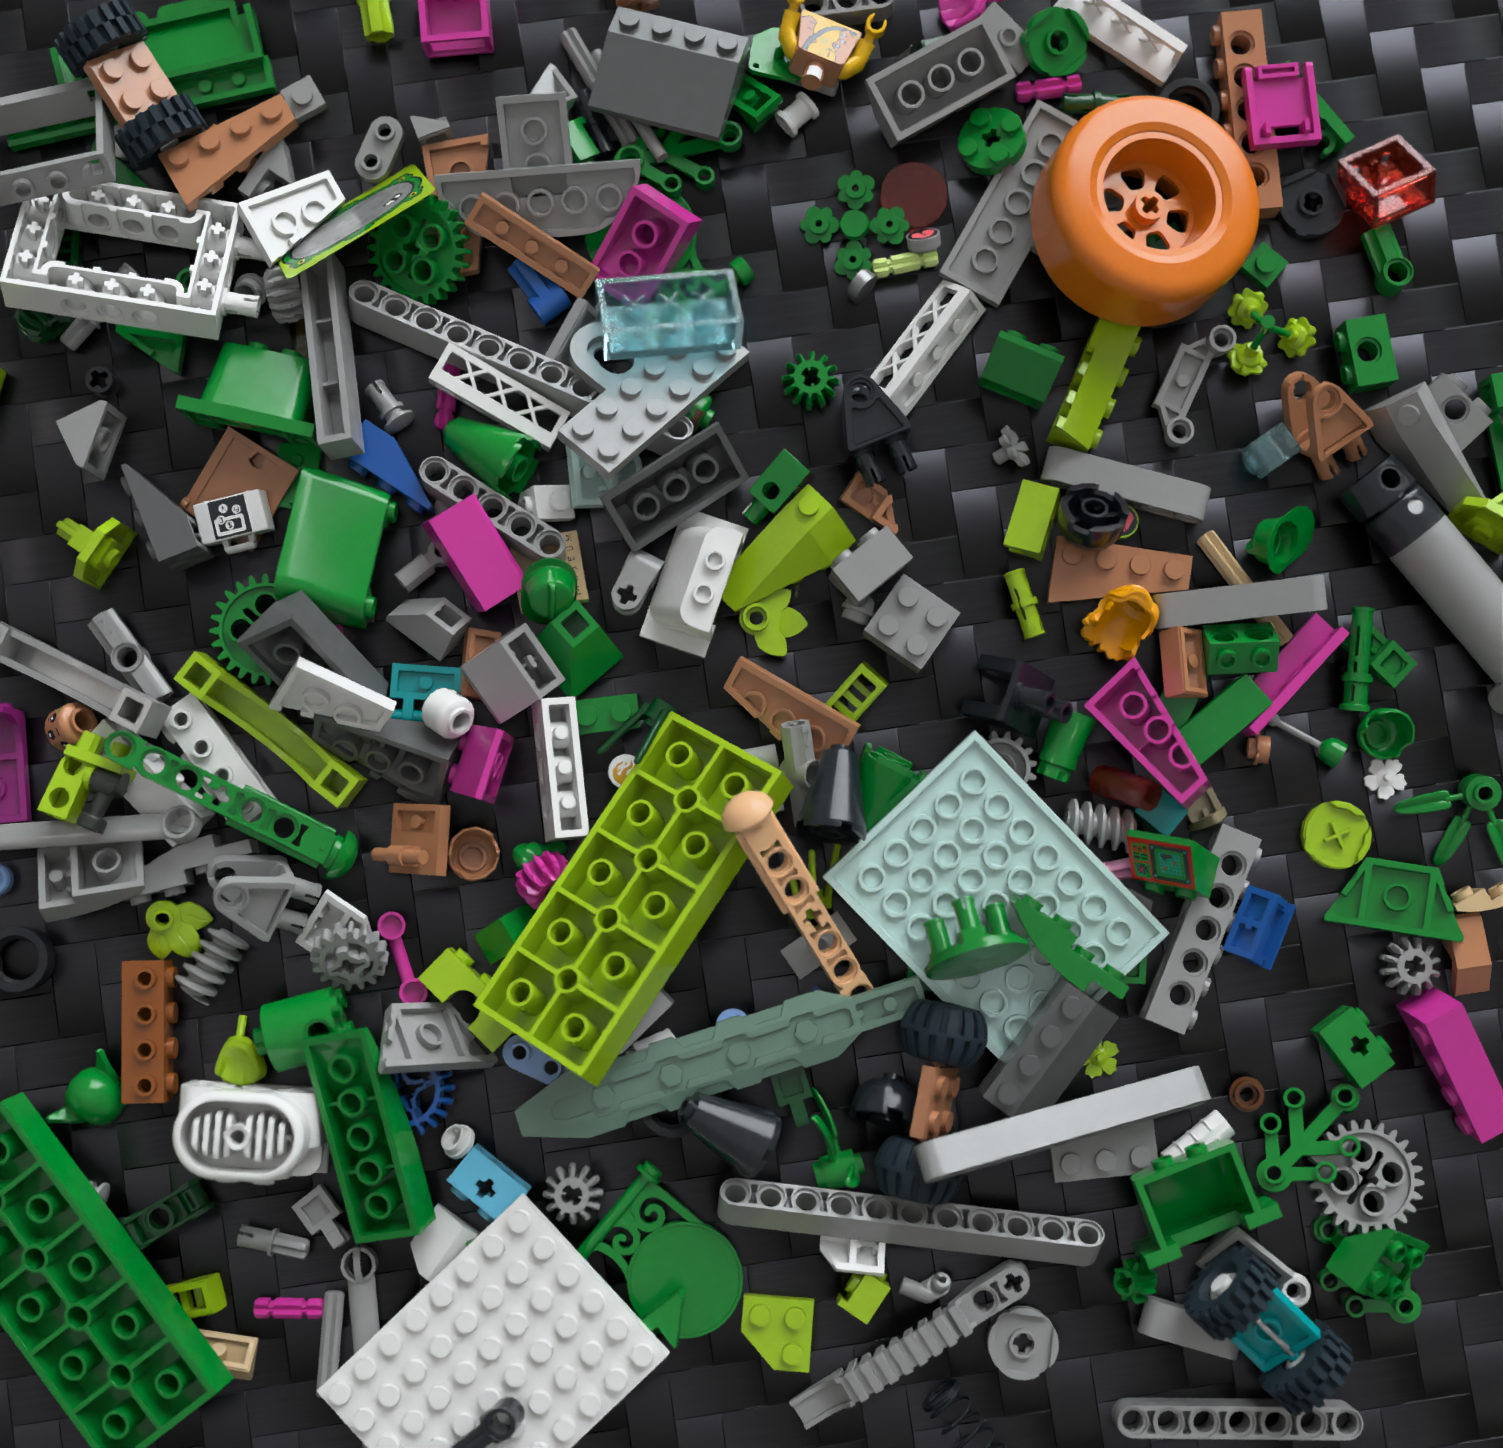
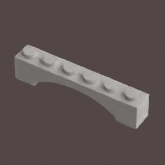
M0 621V663L67 694L137 734L157 739L172 707Z

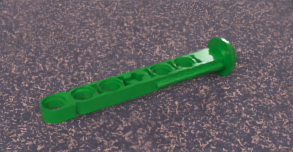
M115 731L107 737L104 751L112 762L130 771L135 767L142 777L226 817L225 824L314 868L321 864V867L326 869L323 875L324 879L334 880L341 878L354 865L358 855V841L355 834L349 829L343 836L339 834L336 836L334 835L336 832L335 828L246 784L242 789L157 746H145L147 741L129 732ZM117 737L127 738L132 745L129 755L121 758L113 755L110 751V744L113 739ZM152 753L162 756L165 762L164 769L157 774L149 773L143 767L144 758ZM188 769L196 774L197 784L194 788L183 790L177 785L176 777L180 771ZM204 777L211 780L207 787L213 790H218L220 786L226 788L225 795L229 797L227 803L220 802L218 806L212 803L214 797L206 792H203L202 799L195 796V793L202 787ZM247 802H256L262 810L259 820L248 822L243 819L241 815L242 806ZM279 818H288L293 823V833L287 838L278 837L274 832V823ZM303 825L307 827V830L300 836L297 847L292 844V841L299 835L300 827Z

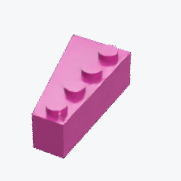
M1135 657L1084 704V707L1186 810L1212 786Z
M1434 986L1431 989L1422 990L1420 995H1413L1397 1004V1009L1441 1086L1442 1095L1457 1115L1455 1122L1460 1131L1465 1136H1472L1481 1144L1503 1133V1089L1463 1004Z

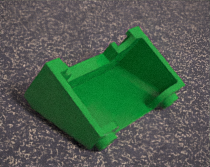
M304 467L299 478L274 582L276 600L279 601L302 590L332 623L366 629L368 617H374L377 605L376 597H371L370 583L383 528L387 529L390 522L395 523L398 515V502H394L393 495L321 469Z

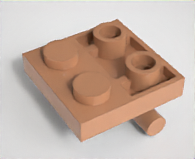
M393 803L391 845L388 848H374L371 852L372 859L374 861L386 862L389 865L390 873L446 876L451 806Z

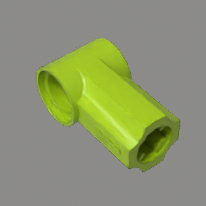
M356 0L361 10L366 41L382 43L388 42L389 39L395 37L390 2L392 0Z

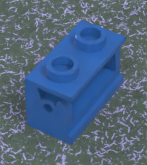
M1248 885L1222 949L1240 960L1271 971L1296 905L1287 903L1278 894Z

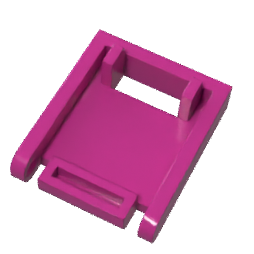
M1298 62L1257 65L1255 69V82H1253L1252 68L1244 67L1242 69L1241 80L1250 151L1318 145L1322 140L1312 62L1303 63L1302 77L1298 78ZM1298 127L1299 130L1297 135L1270 137L1271 129Z

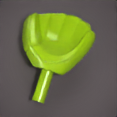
M245 1015L238 1016L236 1035L229 1037L223 1045L214 1070L215 1074L221 1077L224 1082L235 1084L239 1087L253 1085L265 1077L267 1073L264 1056H260L256 1050L255 1043L250 1038L244 1036L247 1016Z

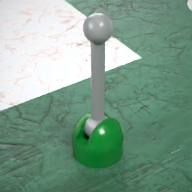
M1275 714L1267 723L1269 726L1277 725L1317 747L1319 759L1332 768L1338 765L1348 747V744L1335 738H1329L1320 742L1280 720L1278 714Z

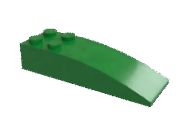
M368 1027L303 1038L300 1041L355 1244L420 1235L436 1219V1215L407 1114L391 1074H379L380 1051Z

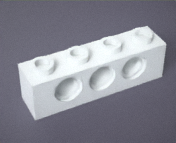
M575 696L543 698L532 704L531 707L545 842L581 839L588 835L589 825Z

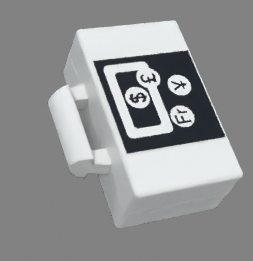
M247 490L243 493L193 505L198 530L202 537L201 543L205 546L223 544L225 551L229 555L256 548V535L275 530L267 494L264 490ZM249 538V542L231 546V541Z

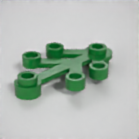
M726 122L719 142L699 138L681 143L686 134L670 131L662 143L668 153V157L663 163L695 179V184L699 189H711L715 184L713 169L708 166H700L685 157L716 149L729 153L738 150L743 143V131L736 122ZM663 128L658 130L652 129L658 139L662 138L667 132V129ZM641 136L634 145L623 146L616 153L614 160L641 158L640 176L662 187L663 194L666 197L676 198L681 194L682 181L680 177L675 174L667 175L652 166L658 164L650 150L647 151L648 147ZM728 137L735 139L733 142H724ZM702 175L711 177L708 181H701L699 179ZM669 183H676L678 185L674 189L666 187Z
M1346 1083L1337 1085L1332 1090L1331 1103L1305 1131L1302 1111L1305 1105V1095L1299 1088H1289L1285 1091L1283 1099L1285 1106L1288 1108L1291 1146L1281 1157L1278 1133L1282 1129L1280 1118L1274 1113H1266L1260 1119V1127L1265 1136L1266 1159L1259 1164L1256 1176L1260 1186L1271 1193L1285 1191L1291 1182L1319 1181L1322 1184L1328 1185L1336 1180V1167L1329 1161H1322L1316 1167H1293L1303 1156L1342 1155L1345 1158L1352 1159L1357 1157L1361 1151L1360 1141L1352 1135H1346L1340 1140L1317 1141L1341 1114H1351L1358 1109L1360 1095L1354 1086ZM1341 1092H1349L1352 1095V1100L1348 1103H1343L1339 1100L1338 1096ZM1291 1094H1298L1301 1097L1300 1103L1296 1105L1290 1104L1287 1099ZM1274 1119L1278 1125L1274 1130H1267L1264 1127L1265 1121ZM1347 1141H1352L1356 1144L1357 1149L1352 1153L1344 1151L1343 1144ZM1323 1167H1329L1333 1171V1175L1328 1179H1324L1319 1175V1170ZM1276 1168L1280 1170L1281 1177L1278 1180H1271L1267 1176L1270 1169Z
M1330 1214L1324 1216L1316 1215L1310 1224L1312 1235L1317 1240L1327 1244L1332 1243L1338 1248L1345 1237L1341 1233V1223L1333 1227L1332 1234L1325 1236L1323 1227L1328 1223H1332L1333 1216ZM1327 1268L1322 1269L1317 1275L1319 1286L1328 1292H1334L1339 1287H1350ZM1333 1274L1334 1283L1330 1286H1325V1276ZM1410 1277L1405 1283L1406 1287L1403 1294L1394 1300L1392 1304L1375 1298H1362L1357 1294H1348L1342 1301L1344 1311L1352 1317H1361L1365 1313H1388L1390 1318L1404 1324L1414 1321L1419 1316L1422 1305L1418 1294L1411 1290ZM1358 1300L1360 1303L1359 1309L1353 1312L1350 1311V1302ZM1408 1300V1310L1401 1312L1399 1309L1400 1302Z

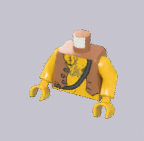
M786 0L789 3V8L784 10L778 39L784 55L789 58L788 70L792 74L802 77L801 83L804 88L811 91L819 89L821 85L827 88H834L839 79L847 80L863 70L875 47L873 42L875 39L883 36L887 21L885 19L882 28L875 30L870 25L875 13L871 14L865 25L866 35L863 39L861 38L862 32L803 8L801 13H799V6L805 0Z

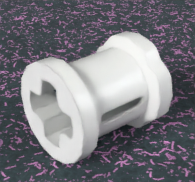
M799 92L796 94V100L783 111L778 110L774 116L785 133L794 138L798 134V129L809 119H816L819 116V111L814 102L805 93Z

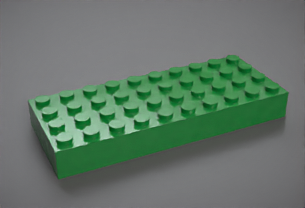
M21 1092L1 1101L0 1324L91 1448H146L218 1393L234 1377L26 1095Z

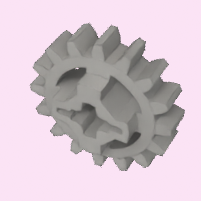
M353 921L349 922L348 928H342L339 923H335L333 932L324 928L322 936L315 937L310 957V961L313 962L312 970L313 972H321L320 981L322 982L331 979L334 988L339 984H345L346 991H350L351 986L357 984L362 990L365 987V981L376 984L377 975L384 976L389 955V951H386V940H379L380 932L378 931L368 933V925L366 924L357 929Z

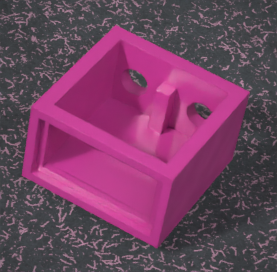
M418 0L421 43L427 58L494 53L490 0Z

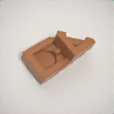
M860 471L856 472L838 501L880 528H884L887 525L893 534L896 535L899 529L898 524H895L892 494L888 495L887 490L877 485L876 482L874 487L866 488Z

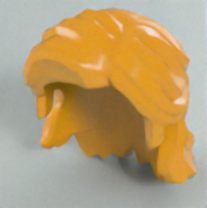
M1124 585L1114 590H1109L1104 598L1100 600L1098 608L1088 613L1087 617L1081 620L1085 625L1081 629L1082 638L1089 641L1088 644L1090 646L1099 644L1096 651L1098 653L1104 652L1107 659L1113 658L1114 661H1130L1135 657L1141 639L1144 640L1152 634L1159 619V608L1153 602L1150 594L1140 585Z

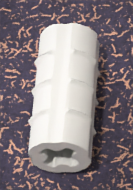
M1214 1109L1205 1118L1200 1119L1190 1130H1186V1133L1180 1138L1172 1141V1144L1160 1154L1161 1156L1171 1155L1174 1158L1184 1154V1148L1191 1144L1205 1142V1145L1218 1140L1230 1139L1235 1135V1132L1224 1117Z

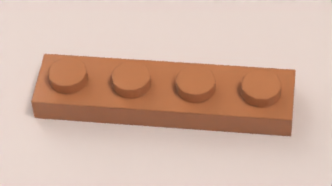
M484 192L481 193L464 222L465 225L576 297L583 298L600 271L599 267Z

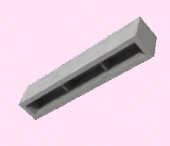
M333 253L301 272L300 281L317 442L331 460L365 454L345 271L343 265Z

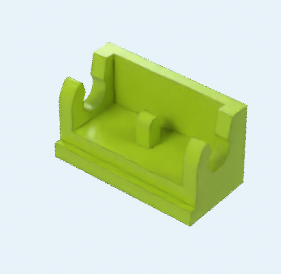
M1023 479L1003 543L1005 547L1009 548L1010 552L1042 561L1061 500L1060 488Z

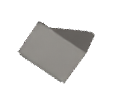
M410 116L421 145L454 139L447 117L430 119Z

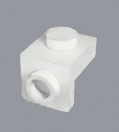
M533 485L520 493L518 506L543 522L570 521L575 518L574 508L572 509L570 485Z

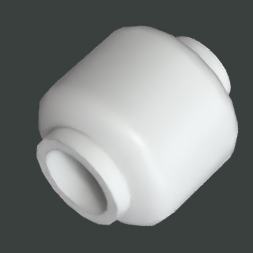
M441 688L431 693L425 700L422 708V718L426 726L443 738L454 739L462 736L472 726L474 708L468 699L455 690Z

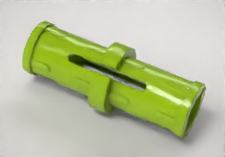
M1025 568L1016 569L1004 574L1003 576L1013 604L1010 606L1012 612L1016 611L1024 634V640L1045 634L1046 632L1036 604L1039 602L1037 596L1033 597L1025 574Z

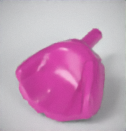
M938 0L939 16L950 32H953L979 18L986 8V3H992L993 1L1003 2L1004 0Z

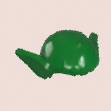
M99 1048L96 1050L95 1067L81 1070L70 1081L64 1095L66 1105L48 1115L46 1121L48 1123L70 1124L88 1122L105 1126L113 1123L127 1105L121 1104V1082L110 1065L103 1049Z

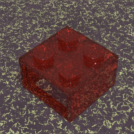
M1399 134L1338 160V181L1344 188L1347 203L1373 229L1435 203L1436 169ZM1389 154V157L1384 162H1381L1382 158Z

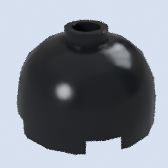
M1081 483L1071 486L1067 490L1066 495L1061 498L1057 511V523L1063 538L1072 546L1085 551H1100L1114 544L1122 535L1129 515L1127 503L1120 494L1115 492L1114 496L1107 492L1098 490L1099 484Z
M884 1073L883 1077H874L863 1082L857 1089L851 1104L849 1117L853 1122L862 1127H865L866 1121L880 1126V1133L909 1136L917 1093L910 1085L903 1082L904 1078L895 1073Z

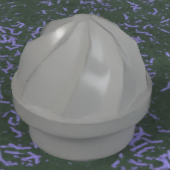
M246 273L237 279L234 287L235 293L260 296V306L266 302L263 277L256 273Z
M870 596L857 606L849 598L841 605L844 608L841 617L857 624L867 626L869 619L875 615L874 601Z

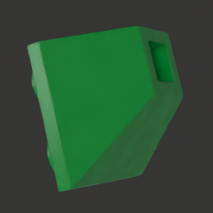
M578 600L573 602L570 608L554 618L537 636L538 641L565 678V681L558 686L567 697H578L624 658L622 653Z
M1392 1228L1344 1237L1325 1267L1354 1291L1392 1304L1394 1300L1403 1294L1406 1287L1405 1283L1413 1271L1418 1269L1424 1262L1425 1253L1430 1245Z

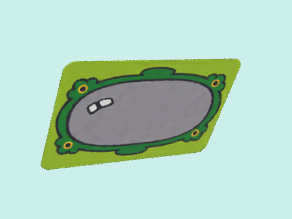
M416 165L407 166L342 205L281 258L278 264L286 278H292L424 199L435 188Z

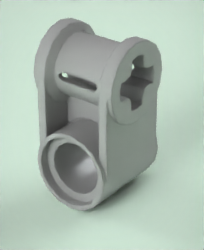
M641 549L635 553L632 550L630 551L622 567L621 574L611 592L612 603L618 613L630 616L641 609L650 590L656 584L665 561ZM629 591L633 592V599L635 601L628 600L626 604H622L620 594L626 595Z

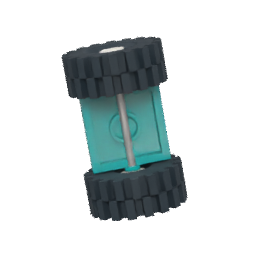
M1234 1246L1230 1248L1229 1253L1225 1250L1219 1253L1217 1260L1212 1258L1208 1262L1209 1266L1205 1270L1202 1268L1197 1273L1199 1275L1197 1280H1192L1189 1285L1192 1290L1185 1294V1299L1187 1300L1184 1302L1185 1312L1212 1339L1216 1340L1217 1338L1219 1341H1224L1227 1337L1260 1368L1259 1371L1262 1373L1259 1376V1381L1262 1383L1261 1386L1287 1412L1301 1415L1302 1411L1306 1414L1312 1412L1313 1406L1320 1408L1324 1405L1323 1400L1326 1397L1331 1399L1336 1394L1334 1389L1337 1386L1342 1387L1345 1383L1343 1376L1349 1375L1351 1368L1348 1364L1353 1363L1351 1348L1325 1322L1319 1319H1315L1313 1322L1277 1287L1276 1275L1249 1248Z

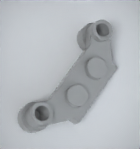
M1218 325L1211 330L1207 337L1190 345L1184 343L1179 345L1151 406L1158 410L1164 432V441L1168 446H1183L1192 439L1194 425L1185 416L1211 360L1227 354L1236 344V333L1231 327ZM1215 340L1219 341L1222 347L1216 345ZM1172 431H1177L1181 438H1176Z

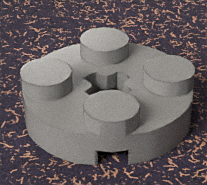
M1020 1305L1003 1309L997 1313L988 1329L986 1341L988 1352L994 1364L1010 1378L1032 1380L1040 1376L1039 1374L1048 1367L1050 1368L1057 1358L1059 1350L1058 1334L1049 1318L1036 1308ZM1025 1333L1027 1339L1032 1340V1345L1025 1346L1024 1352H1019L1018 1346L1013 1344L1014 1338H1019L1020 1334Z

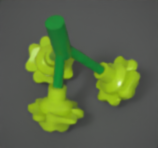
M1246 288L1242 294L1236 293L1233 295L1232 304L1227 309V314L1232 316L1231 323L1233 325H1242L1246 329H1250L1254 322L1259 325V332L1253 342L1245 344L1236 343L1226 356L1231 361V368L1239 375H1261L1263 368L1268 364L1263 358V351L1260 348V343L1265 335L1271 332L1279 335L1282 339L1278 342V347L1283 349L1289 358H1294L1296 354L1299 357H1304L1307 350L1316 343L1313 337L1316 333V328L1311 326L1305 317H1300L1298 320L1290 318L1284 328L1275 326V318L1272 315H1265L1263 317L1264 312L1269 306L1266 301H1263L1264 294L1262 292H1253Z

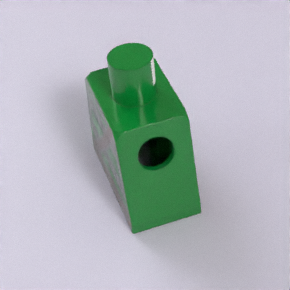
M784 448L749 489V492L755 498L742 513L758 526L770 511L777 515L815 476ZM772 486L779 487V495L775 499H769L768 490Z

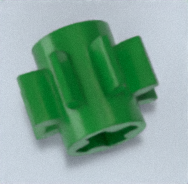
M1136 1258L1123 1260L1124 1267L1114 1269L1113 1286L1122 1296V1301L1133 1300L1134 1304L1147 1302V1295L1156 1294L1157 1274H1155L1153 1269L1149 1270L1142 1262H1138Z

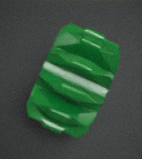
M810 351L808 360L805 361L804 357L798 353L795 356L796 364L787 362L785 365V369L789 374L782 375L781 382L789 386L784 389V395L790 397L796 394L793 400L795 407L799 406L802 400L806 401L805 407L808 411L812 410L813 401H816L817 405L823 408L826 405L824 397L834 399L836 396V392L832 388L839 386L840 383L839 378L833 377L837 372L836 365L825 367L828 362V356L823 355L819 361H816L815 352ZM810 375L817 378L816 386L811 383V387L804 384L805 376L808 379Z

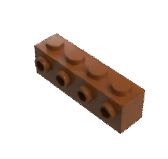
M173 959L122 961L121 1104L165 1103L173 1100V1094H176L178 1091V1075L173 1073V1059L177 1058L178 1039L173 1037V1023H177L178 1004L173 1002V988H176L178 985L174 977L176 974L178 975V969L173 967Z

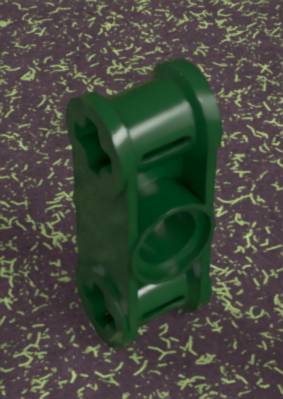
M196 1176L171 1191V1194L120 1221V1224L140 1251L186 1221L190 1222L217 1206L215 1201L209 1200L200 1184L202 1181L201 1177ZM159 1208L168 1212L170 1217L169 1224H164L159 1220Z

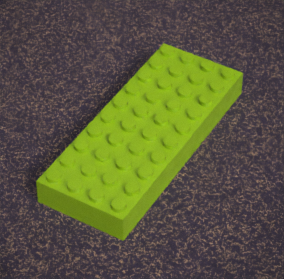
M670 711L640 764L633 766L473 1006L595 1087H598L748 858L734 836L736 832L729 833L724 831L721 815L725 805L741 792L746 790L760 791L771 797L773 801L771 810L776 815L794 786L781 770Z

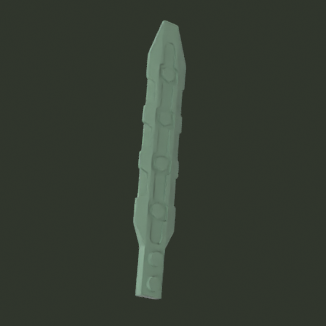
M917 975L853 996L814 990L783 1000L781 1005L743 1017L740 1015L716 1022L715 1026L675 1039L668 1037L650 1043L647 1048L617 1057L598 1087H595L569 1069L519 1106L514 1112L522 1137L591 1138L625 1127L627 1122L664 1110L671 1112L680 1109L684 1099L687 1096L692 1097L695 1093L713 1095L732 1088L739 1090L760 1083L763 1078L800 1066L806 1068L837 1058L862 1032L901 1020L910 1004L917 999H925V995Z

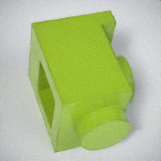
M884 1272V1276L853 1273L844 1288L848 1293L845 1296L839 1292L836 1297L837 1305L865 1324H868L891 1289L889 1283L885 1280L887 1274Z

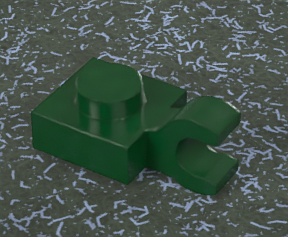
M800 1066L770 1076L779 1107L790 1104L797 1128L810 1124L803 1100L813 1097L804 1067Z

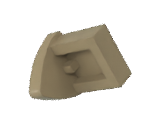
M1211 786L1187 809L1189 812L1185 815L1189 822L1187 827L1191 832L1219 823L1227 816V811L1220 804Z

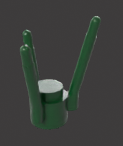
M654 697L651 704L644 701L639 710L597 750V754L603 755L645 716L646 718L643 723L651 728L634 759L635 764H640L670 711L676 714L678 711L657 697Z

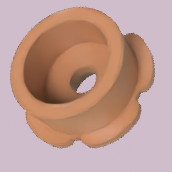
M1259 732L1255 735V738H1248L1246 758L1252 759L1253 765L1258 763L1268 764L1271 737L1260 735Z

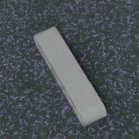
M1050 446L1048 448L1040 479L1046 485L1068 490L1071 486L1081 483L1099 484L1098 490L1107 492L1112 496L1117 492L1126 501L1127 505L1132 508L1196 524L1203 523L1211 488L1204 484L1059 446Z
M431 456L421 463L419 474L424 491L429 496L450 508L463 500L457 498L460 492L470 491L475 494L485 512L490 509L502 511L499 516L490 518L506 545L533 562L545 558H556L566 561L565 539L558 530L444 458ZM434 473L444 474V477L439 481L428 479ZM518 527L530 529V532L524 536H518L513 533ZM547 545H555L559 548L554 554H546L542 551Z
M1324 575L1151 595L1153 602L1159 608V619L1155 629L1328 609Z

